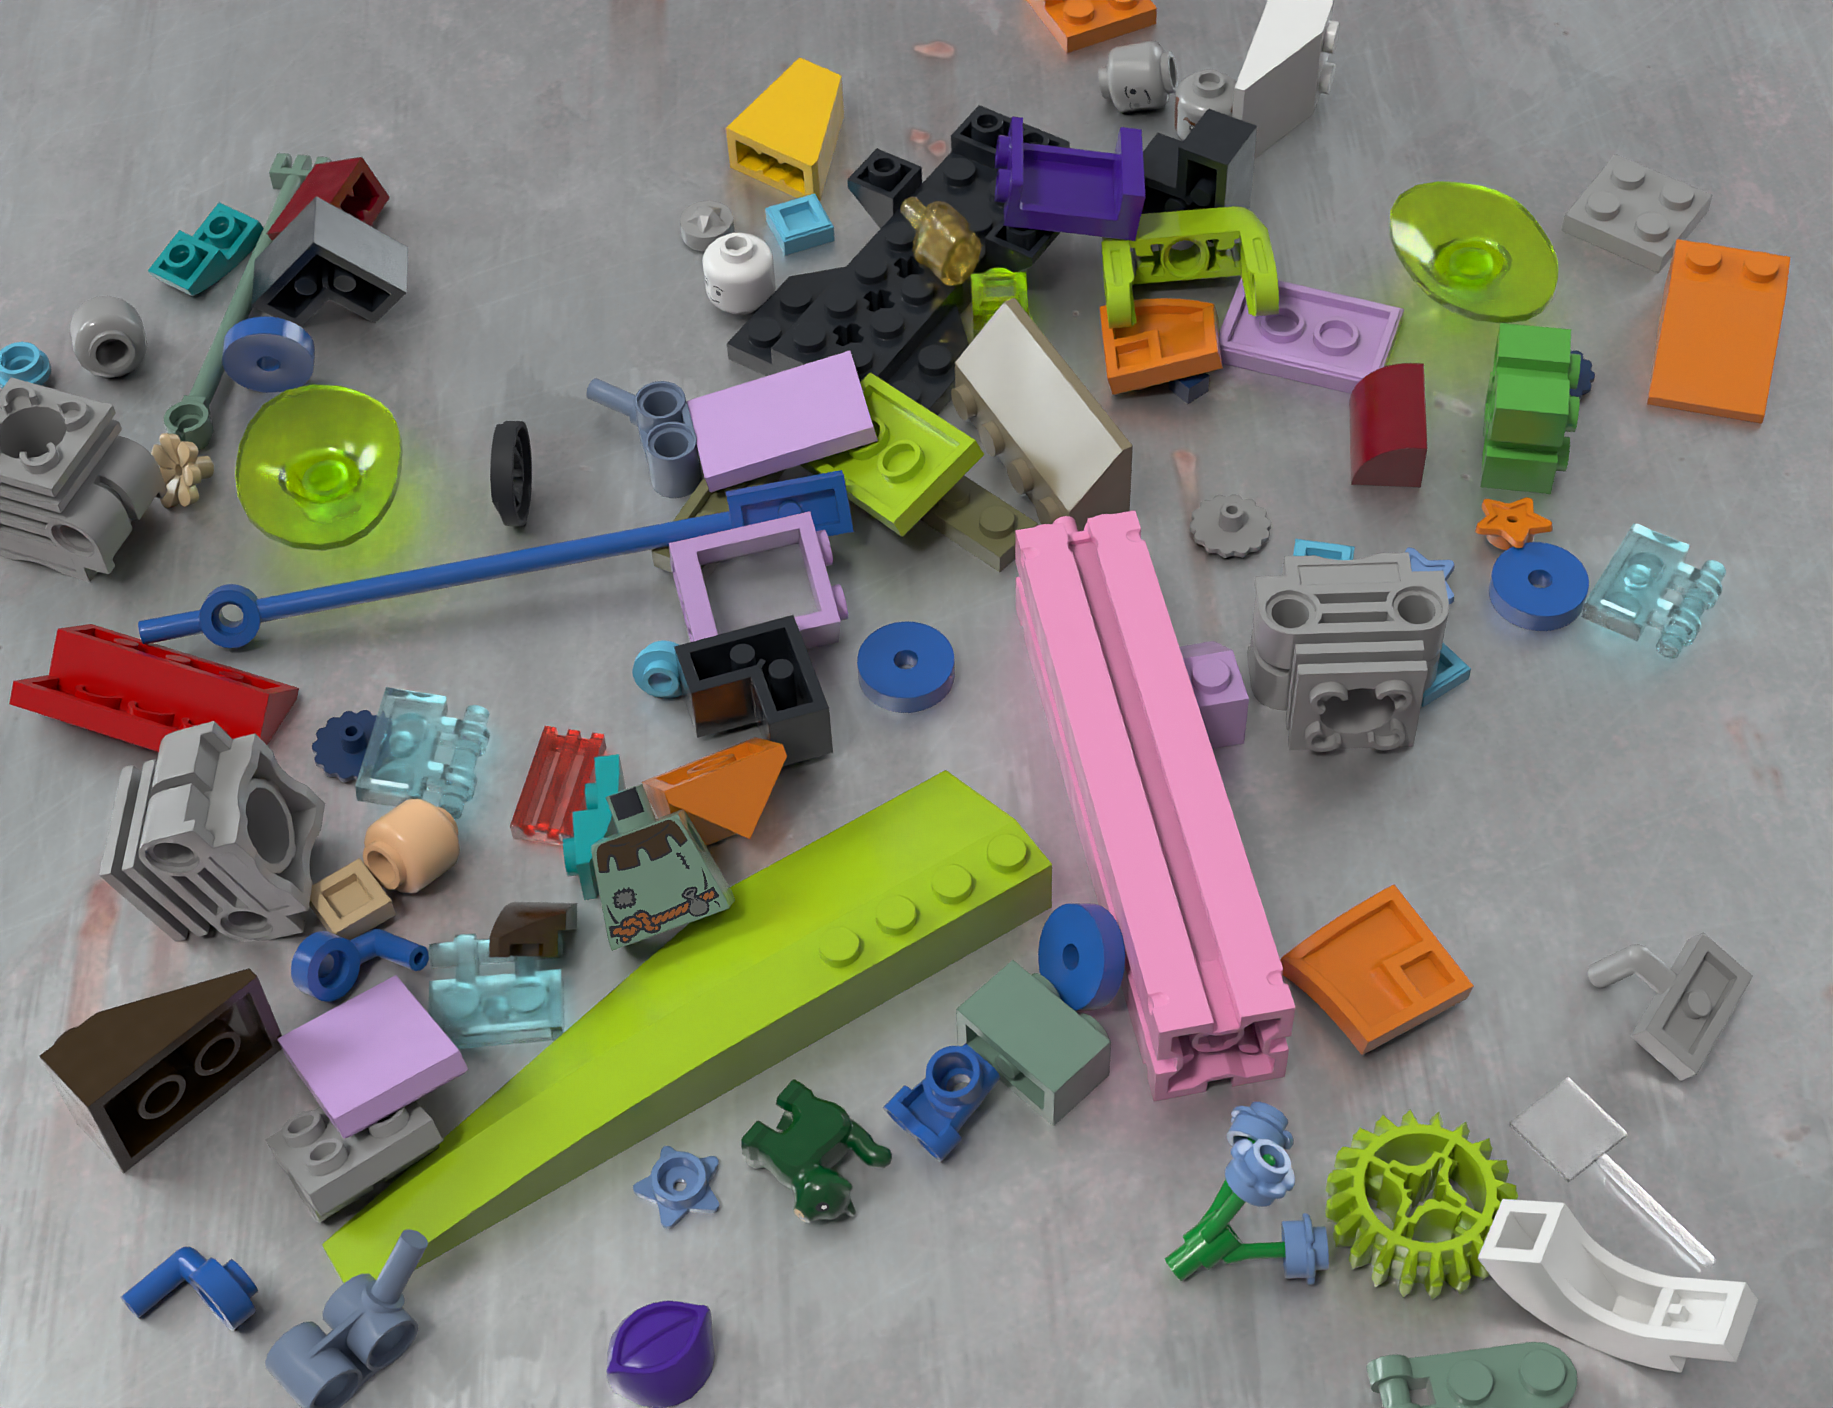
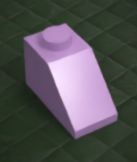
M1215 641L1181 646L1180 651L1212 749L1244 744L1249 697L1233 650Z

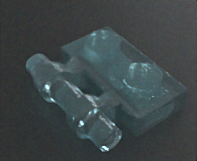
M1633 523L1585 601L1581 617L1635 641L1639 640L1647 625L1658 629L1662 634L1656 644L1658 653L1665 658L1674 659L1678 657L1683 647L1692 645L1701 630L1699 619L1703 612L1713 608L1722 594L1723 587L1721 581L1726 574V569L1715 560L1705 561L1701 569L1685 564L1690 545ZM1669 589L1682 595L1683 600L1679 606L1663 600Z
M386 687L355 785L357 801L397 807L409 799H422L424 791L437 792L441 795L438 807L448 811L454 820L459 819L465 802H469L474 796L478 781L477 776L474 774L477 758L485 754L490 738V732L486 728L490 715L489 711L479 705H470L466 708L463 720L446 717L448 712L446 696ZM438 746L451 747L454 750L450 765L433 762Z
M558 932V957H489V939H477L476 933L455 935L454 942L429 944L431 969L456 967V979L429 981V1015L458 1049L556 1040L565 1032L564 980L561 969L538 971V960L563 958L561 932ZM515 962V973L479 976L480 965Z

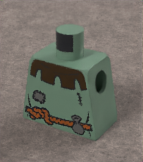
M643 783L606 797L619 833L598 840L591 845L608 942L612 951L731 907L735 901L732 890L684 809L656 819Z

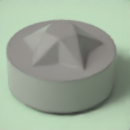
M701 201L687 207L680 217L682 239L687 246L694 250L705 252L707 247L717 238L735 233L733 214L726 205L720 202Z

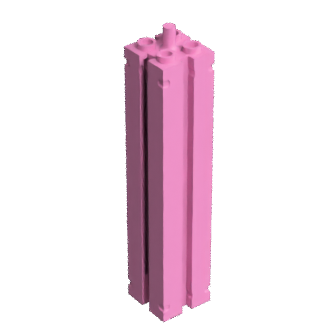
M1136 511L1101 514L1087 518L1084 531L1078 532L1075 519L1070 516L1060 517L1053 524H1042L1033 528L1015 530V562L1020 576L1016 577V611L1020 626L1024 628V640L1097 901L1100 906L1107 909L1113 915L1123 936L1125 970L1121 986L1142 1062L1147 1065V1079L1153 1101L1206 1092L1208 1081L1230 1078L1232 1087L1285 1077L1289 1053L1285 1037L1292 1034L1295 1004L1288 984L1283 982V967L1145 540L1141 539V526Z

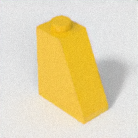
M799 57L726 127L730 168L795 198L815 193L820 201L844 118L842 75Z

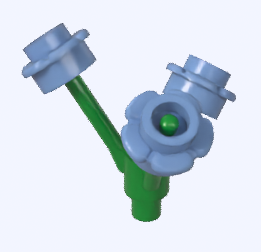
M1252 1102L1250 1107L1237 1106L1231 1112L1233 1116L1231 1118L1232 1125L1226 1135L1228 1142L1232 1146L1231 1155L1233 1157L1225 1169L1226 1179L1200 1222L1183 1235L1185 1243L1164 1259L1176 1277L1183 1281L1200 1267L1204 1266L1207 1270H1210L1221 1260L1226 1264H1232L1250 1259L1283 1258L1286 1279L1306 1278L1307 1285H1312L1315 1282L1316 1270L1329 1269V1252L1326 1227H1313L1309 1214L1302 1213V1220L1281 1222L1282 1242L1243 1244L1229 1224L1246 1202L1258 1207L1269 1206L1276 1199L1283 1198L1286 1191H1291L1295 1184L1291 1160L1284 1150H1289L1294 1143L1292 1134L1285 1130L1288 1125L1286 1116L1275 1107L1263 1102Z

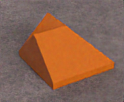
M754 737L641 783H643L647 797L658 818L684 809L706 846L735 834L751 839L787 755L783 744Z

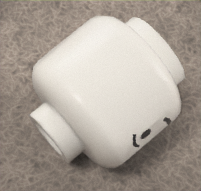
M731 233L717 238L707 247L703 255V270L706 294L714 306L731 314L747 315L757 311L775 292L773 254L764 240L752 234Z

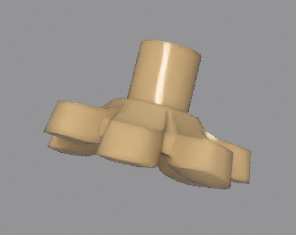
M162 433L159 439L161 445L155 444L151 451V454L160 466V471L168 490L165 496L160 499L161 503L165 508H171L178 504H181L183 507L194 504L199 499L196 484H199L201 479L212 477L214 473L213 462L208 456L198 457V449L193 442H181L177 434Z

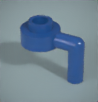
M373 929L352 940L328 931H319L309 935L298 946L291 963V977L296 988L302 993L321 1001L329 1002L341 998L352 988L358 977L360 964L378 956L413 971H420L425 968L429 961V951L425 946L381 929Z
M182 1247L121 1296L122 1301L137 1318H140L186 1280L216 1317L227 1328L234 1331L256 1312L250 1298L258 1292V1288L242 1267L233 1259L222 1266L212 1257L207 1260L195 1248Z

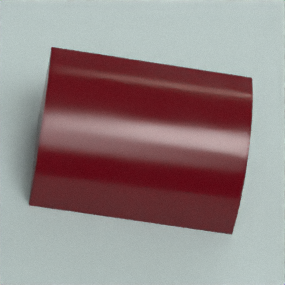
M363 157L315 164L266 234L273 241L316 196L371 226L390 199V196Z
M1401 363L1382 367L1361 379L1350 395L1351 485L1421 488L1427 454L1424 363Z

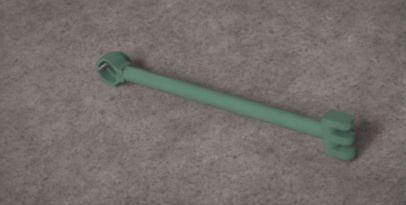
M278 153L276 155L269 175L273 189H281L190 394L184 395L182 401L171 406L164 415L167 433L177 434L181 442H193L198 451L209 444L214 432L209 406L225 372L222 364L225 335L235 324L248 319L253 308L251 303L255 259L272 243V240L266 233L312 170V159L309 155H297L293 166L290 154ZM318 156L314 166L319 163L332 162L331 158Z

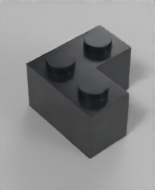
M1208 108L1184 141L1157 133L1143 151L1145 200L1141 214L1233 206L1245 207L1249 210L1257 126Z
M316 196L255 259L251 306L272 317L285 319L302 327L330 299L367 320L376 323L407 293L408 247Z
M794 615L674 646L681 692L697 738L757 722L763 739L783 744L787 755L783 766L833 753L829 706Z

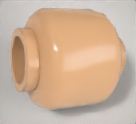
M422 799L406 800L367 828L364 839L363 861L380 886L386 889H395L402 893H416L457 863L460 852L458 826L451 814L445 809L436 807L434 804Z

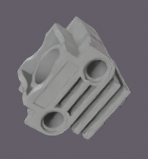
M12 377L1 389V557L15 561L24 560L39 563L64 575L90 582L97 572L110 574L114 569L115 564L112 558L133 530L130 522L134 519L140 520L154 498L162 499L168 490L154 456L136 441L118 435L122 428L119 421L112 419L116 414L113 405Z
M1409 552L1377 553L1356 560H1333L1316 555L1284 556L1282 576H1256L1254 584L1256 595L1250 646H1248L1247 650L1250 684L1254 697L1261 704L1271 709L1287 711L1286 729L1289 730V750H1313L1317 752L1345 748L1389 750L1396 747L1414 746L1423 693L1431 687L1436 679L1448 618L1449 602L1444 572H1412Z
M215 721L174 731L166 735L161 741L157 761L154 759L144 762L142 773L134 765L122 768L99 876L175 942L187 939L188 929L197 937L208 934L210 924L227 937L239 941H267L301 933L304 931L305 921L297 913L308 911L313 883L309 869L310 855L315 840L321 831L325 803L307 785L289 776L277 763L274 752L255 733L232 739Z

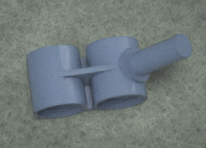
M593 379L586 391L587 398L629 416L631 424L638 427L640 443L645 452L651 485L655 492L668 498H682L692 494L702 481L696 434L683 390L675 383L655 381L643 386L634 395L600 379Z
M411 1229L402 1231L377 1280L370 1274H360L349 1279L332 1294L325 1304L322 1313L323 1320L332 1329L327 1335L313 1321L303 1322L284 1333L274 1343L265 1360L266 1369L301 1408L342 1407L352 1398L360 1386L380 1369L396 1361L410 1347L418 1332V1323L403 1309L405 1299L402 1292L428 1245L427 1239L421 1233Z

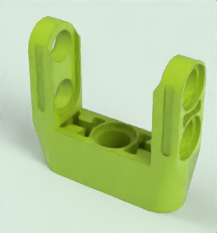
M1233 206L1141 214L1135 241L1102 237L1103 278L1109 329L1132 327L1136 324L1132 284L1241 275L1248 313L1255 317L1279 314L1278 277L1268 229L1252 211L1245 207ZM1240 238L1239 243H1234L1235 239ZM1184 240L1194 243L1193 246L1185 250L1171 248L1177 242ZM1207 240H1213L1214 246H1208ZM1158 244L1159 251H1153L1152 245Z

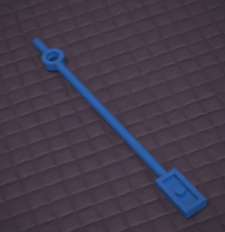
M842 470L726 491L729 511L260 599L251 590L241 585H222L208 594L200 610L139 621V634L143 644H150L204 633L211 642L218 646L237 648L249 643L256 636L262 622L668 547L669 543L805 512H811L816 532L825 530L828 537L854 532L844 474ZM226 605H236L242 610L243 618L239 621H230L224 617L222 608Z

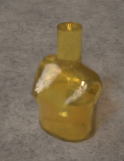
M917 197L906 199L901 205V213L917 230L913 243L915 259L932 270L945 285L950 286L963 283L974 271L981 252L980 240L970 230V223L957 210L945 202L935 201L926 208Z

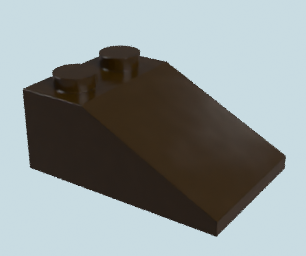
M248 968L96 1012L78 1027L71 1028L60 1035L53 1046L39 1057L75 1122L124 1174L279 1052L282 1048L277 1038L281 1037L282 1034L258 976Z

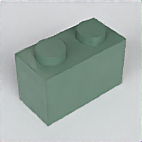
M1014 960L1009 962L956 1009L957 1044L960 1046L964 1044L969 1045L995 1068L1001 1077L1000 1081L1052 1126H1055L1109 1076L1111 1041L1102 1025L1088 1014L1083 1013L1079 1015L1060 999L1057 990L1049 980L1038 973L1031 975Z

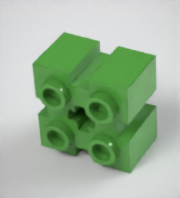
M1500 323L1494 352L1493 370L1490 373L1484 406V446L1482 451L1480 487L1551 494L1556 471L1566 472L1570 453V437H1565L1564 434L1565 431H1576L1580 398L1569 395L1570 389L1577 388L1581 364V355L1571 354V329Z

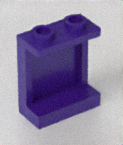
M1012 116L1008 136H998L995 154V168H998L995 202L1004 203V226L1135 241L1145 200L1142 129L1120 127L1115 153L1023 143V117Z

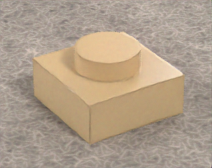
M360 858L312 885L309 906L328 932L348 940L368 932L396 915L391 899Z

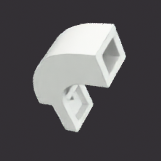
M1502 1199L1478 1256L1479 1261L1488 1273L1512 1299L1555 1330L1608 1355L1639 1365L1667 1371L1682 1372L1687 1357L1736 1362L1758 1302L1757 1297L1746 1282L1662 1275L1639 1268L1616 1257L1595 1242L1583 1229L1568 1206L1561 1202Z

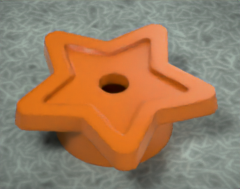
M1522 498L1512 503L1484 499L1481 508L1486 517L1477 524L1475 532L1486 535L1488 541L1495 547L1507 550L1513 546L1515 548H1522L1525 543L1534 541L1535 534L1551 532L1553 526L1552 521L1534 513L1533 499Z

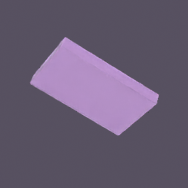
M1241 278L1219 332L1222 364L1351 394L1361 379L1371 372L1387 366L1402 324L1404 309L1278 280L1279 314L1255 317L1248 313Z
M851 351L687 401L696 434V443L704 477L710 492L878 441Z
M397 975L277 1038L286 1058L343 1139L349 1138L465 1074L468 1070L460 1050Z

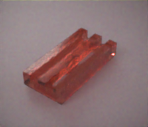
M544 726L510 824L514 839L563 846L564 838L574 837L572 812L583 811L587 808L585 784L595 783L596 781L594 757L604 756L606 742L604 734L592 733L590 739H584L578 730L568 729L566 736L558 735L556 727ZM560 752L537 823L533 826L531 824L555 754ZM576 755H582L584 758L560 829H553L552 825L559 804L562 801Z

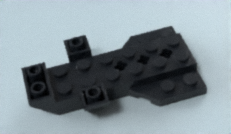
M978 105L951 135V152L923 183L921 166L876 148L847 179L848 189L876 222L880 230L846 267L789 276L728 341V359L764 376H769L851 351L860 382L871 372L938 416L952 400L951 390L956 387L955 362L969 346L960 314L986 285L1031 267L1060 234V232L1004 226V203L995 202V186L998 168H995V154L998 136H1008L1011 118ZM1023 123V143L1070 148L1069 141Z

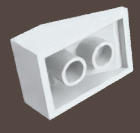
M1334 0L1267 1L1234 88L1232 117L1257 126L1255 158L1313 115L1321 93L1329 95L1335 74V63L1327 62L1328 53L1334 54L1340 32V22L1332 21Z

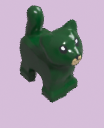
M794 1079L786 1086L776 1100V1105L785 1110L776 1127L781 1132L773 1130L761 1121H756L741 1139L742 1155L745 1156L747 1164L755 1169L766 1168L779 1183L793 1191V1211L802 1221L811 1223L818 1219L834 1220L841 1214L854 1217L856 1210L850 1197L853 1186L840 1173L830 1168L837 1164L849 1150H852L869 1167L886 1168L891 1163L892 1153L889 1148L874 1142L871 1135L860 1124L852 1120L844 1108L836 1103L814 1096L812 1090Z

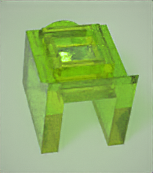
M997 267L986 271L984 274H971L973 340L983 329L984 323H987L1000 306L1009 299L1015 298L1029 315L1026 272L1012 273L1006 268Z

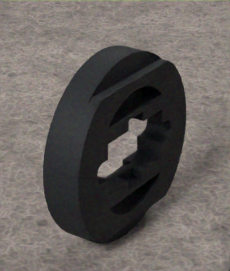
M505 421L503 424H497L492 440L490 461L491 498L505 526H524L530 509L532 456L529 433L524 421Z

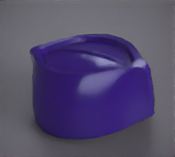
M666 1300L650 1303L638 1308L623 1319L612 1334L607 1351L606 1372L608 1384L612 1392L640 1406L650 1408L676 1406L691 1399L703 1387L710 1376L715 1358L712 1318L708 1306Z

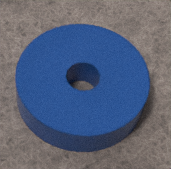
M254 317L238 322L225 335L222 356L224 370L233 381L245 388L263 393L287 392L304 385L313 374L315 360L314 342L303 328L293 322L276 317Z
M1529 542L1525 543L1522 548H1515L1513 546L1497 558L1489 583V597L1499 615L1513 625L1532 631H1552L1569 625L1581 614L1589 589V577L1580 560L1569 551L1553 544ZM1533 585H1540V586H1543L1544 588H1538V587H1535V586H1533Z
M905 621L885 625L871 633L864 640L858 652L857 667L860 687L871 702L885 710L898 713H913L926 710L943 700L953 686L955 679L953 648L941 632L926 624ZM902 665L914 666L910 669L899 668Z
M1069 903L1061 905L1048 917L1040 936L1038 949L1040 975L1051 982L1057 990L1060 999L1074 1011L1098 1010L1108 1005L1116 996L1124 976L1125 946L1121 930L1113 915L1098 904Z

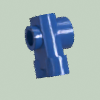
M964 1044L961 1047L948 1046L940 1049L930 1058L926 1067V1077L912 1090L904 1085L884 1105L883 1109L904 1131L913 1136L927 1152L941 1162L961 1142L962 1137L958 1131L981 1105L984 1098L1001 1077L995 1068L969 1045ZM962 1082L969 1083L963 1089L951 1092L955 1085Z

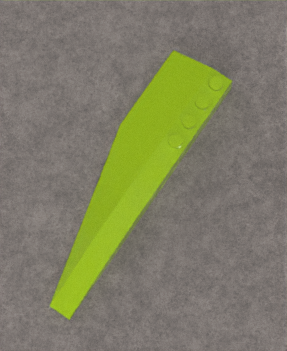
M944 770L731 886L730 889L735 901L729 909L687 924L443 1138V1142L439 1143L440 1148L408 1168L322 1244L324 1251L343 1284L360 1274H370L377 1280L402 1231L411 1229L421 1233L428 1241V1245L415 1270L1052 908V863L1016 819L950 772Z

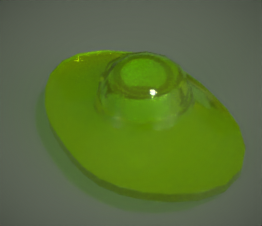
M1444 181L1418 184L1398 196L1390 210L1389 236L1402 265L1412 280L1429 298L1451 312L1476 321L1499 324L1527 321L1542 313L1553 300L1558 282V260L1555 250L1534 216L1514 198L1483 186Z
M312 384L285 390L263 404L246 427L240 441L236 460L235 480L237 496L250 523L269 539L297 549L331 550L346 547L367 536L381 522L389 510L398 489L403 455L402 439L398 424L390 410L381 402L362 392L342 386Z

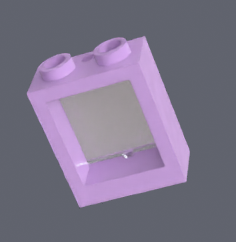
M811 512L669 543L670 566L690 642L794 615L806 649L839 642L840 622L848 619L847 604L841 585H830L825 567L833 565L829 538L825 530L815 531Z

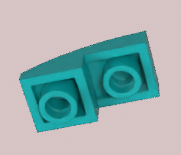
M218 202L193 236L179 230L148 269V272L152 277L191 296L196 295L218 282L243 261L255 248L264 228L260 221Z
M619 754L594 757L596 782L585 784L587 810L572 812L574 837L563 839L567 877L579 876L584 900L597 899L599 896L591 845L600 839L619 833L606 800L607 796L626 789Z

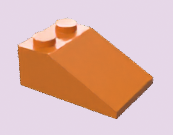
M1676 240L1664 287L1647 399L1648 405L1763 423L1787 293L1790 266L1789 256L1712 245L1703 242Z

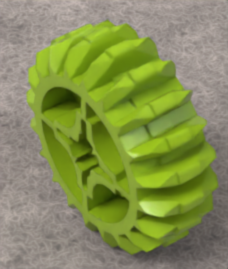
M1410 1109L1402 1116L1400 1127H1397L1384 1115L1376 1121L1373 1133L1359 1127L1352 1137L1351 1147L1342 1146L1341 1150L1336 1154L1335 1170L1328 1174L1325 1190L1330 1198L1326 1202L1325 1216L1327 1222L1336 1224L1332 1236L1335 1241V1247H1352L1348 1259L1352 1269L1372 1264L1374 1268L1371 1279L1375 1287L1385 1282L1388 1276L1398 1279V1288L1403 1298L1411 1293L1414 1283L1424 1284L1426 1292L1433 1300L1436 1296L1440 1295L1443 1281H1446L1459 1294L1468 1288L1471 1275L1484 1281L1490 1274L1478 1259L1480 1251L1502 1199L1517 1200L1518 1198L1517 1185L1506 1182L1509 1174L1507 1160H1490L1493 1149L1490 1138L1476 1143L1469 1142L1470 1130L1468 1129L1467 1122L1456 1127L1454 1131L1442 1128L1443 1119L1439 1111L1431 1117L1429 1125L1419 1124ZM1449 1178L1465 1191L1473 1204L1474 1210L1466 1206V1198L1453 1190L1449 1183ZM1433 1190L1432 1198L1424 1202L1429 1192ZM1366 1196L1376 1200V1208L1390 1217L1394 1224L1392 1230L1377 1218ZM1420 1201L1424 1202L1423 1206L1418 1205ZM1418 1205L1414 1214L1409 1218L1410 1209Z

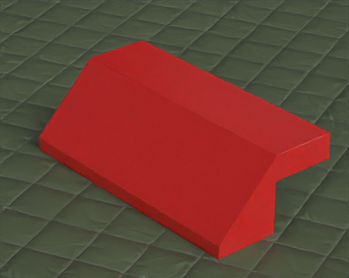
M93 624L57 629L49 675L13 681L9 704L159 752L160 743L166 735L215 721L232 739L255 733L268 745L296 702L299 688L155 643L143 644L139 638Z

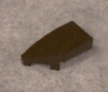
M509 903L500 912L489 937V957H558V930L577 929V903Z

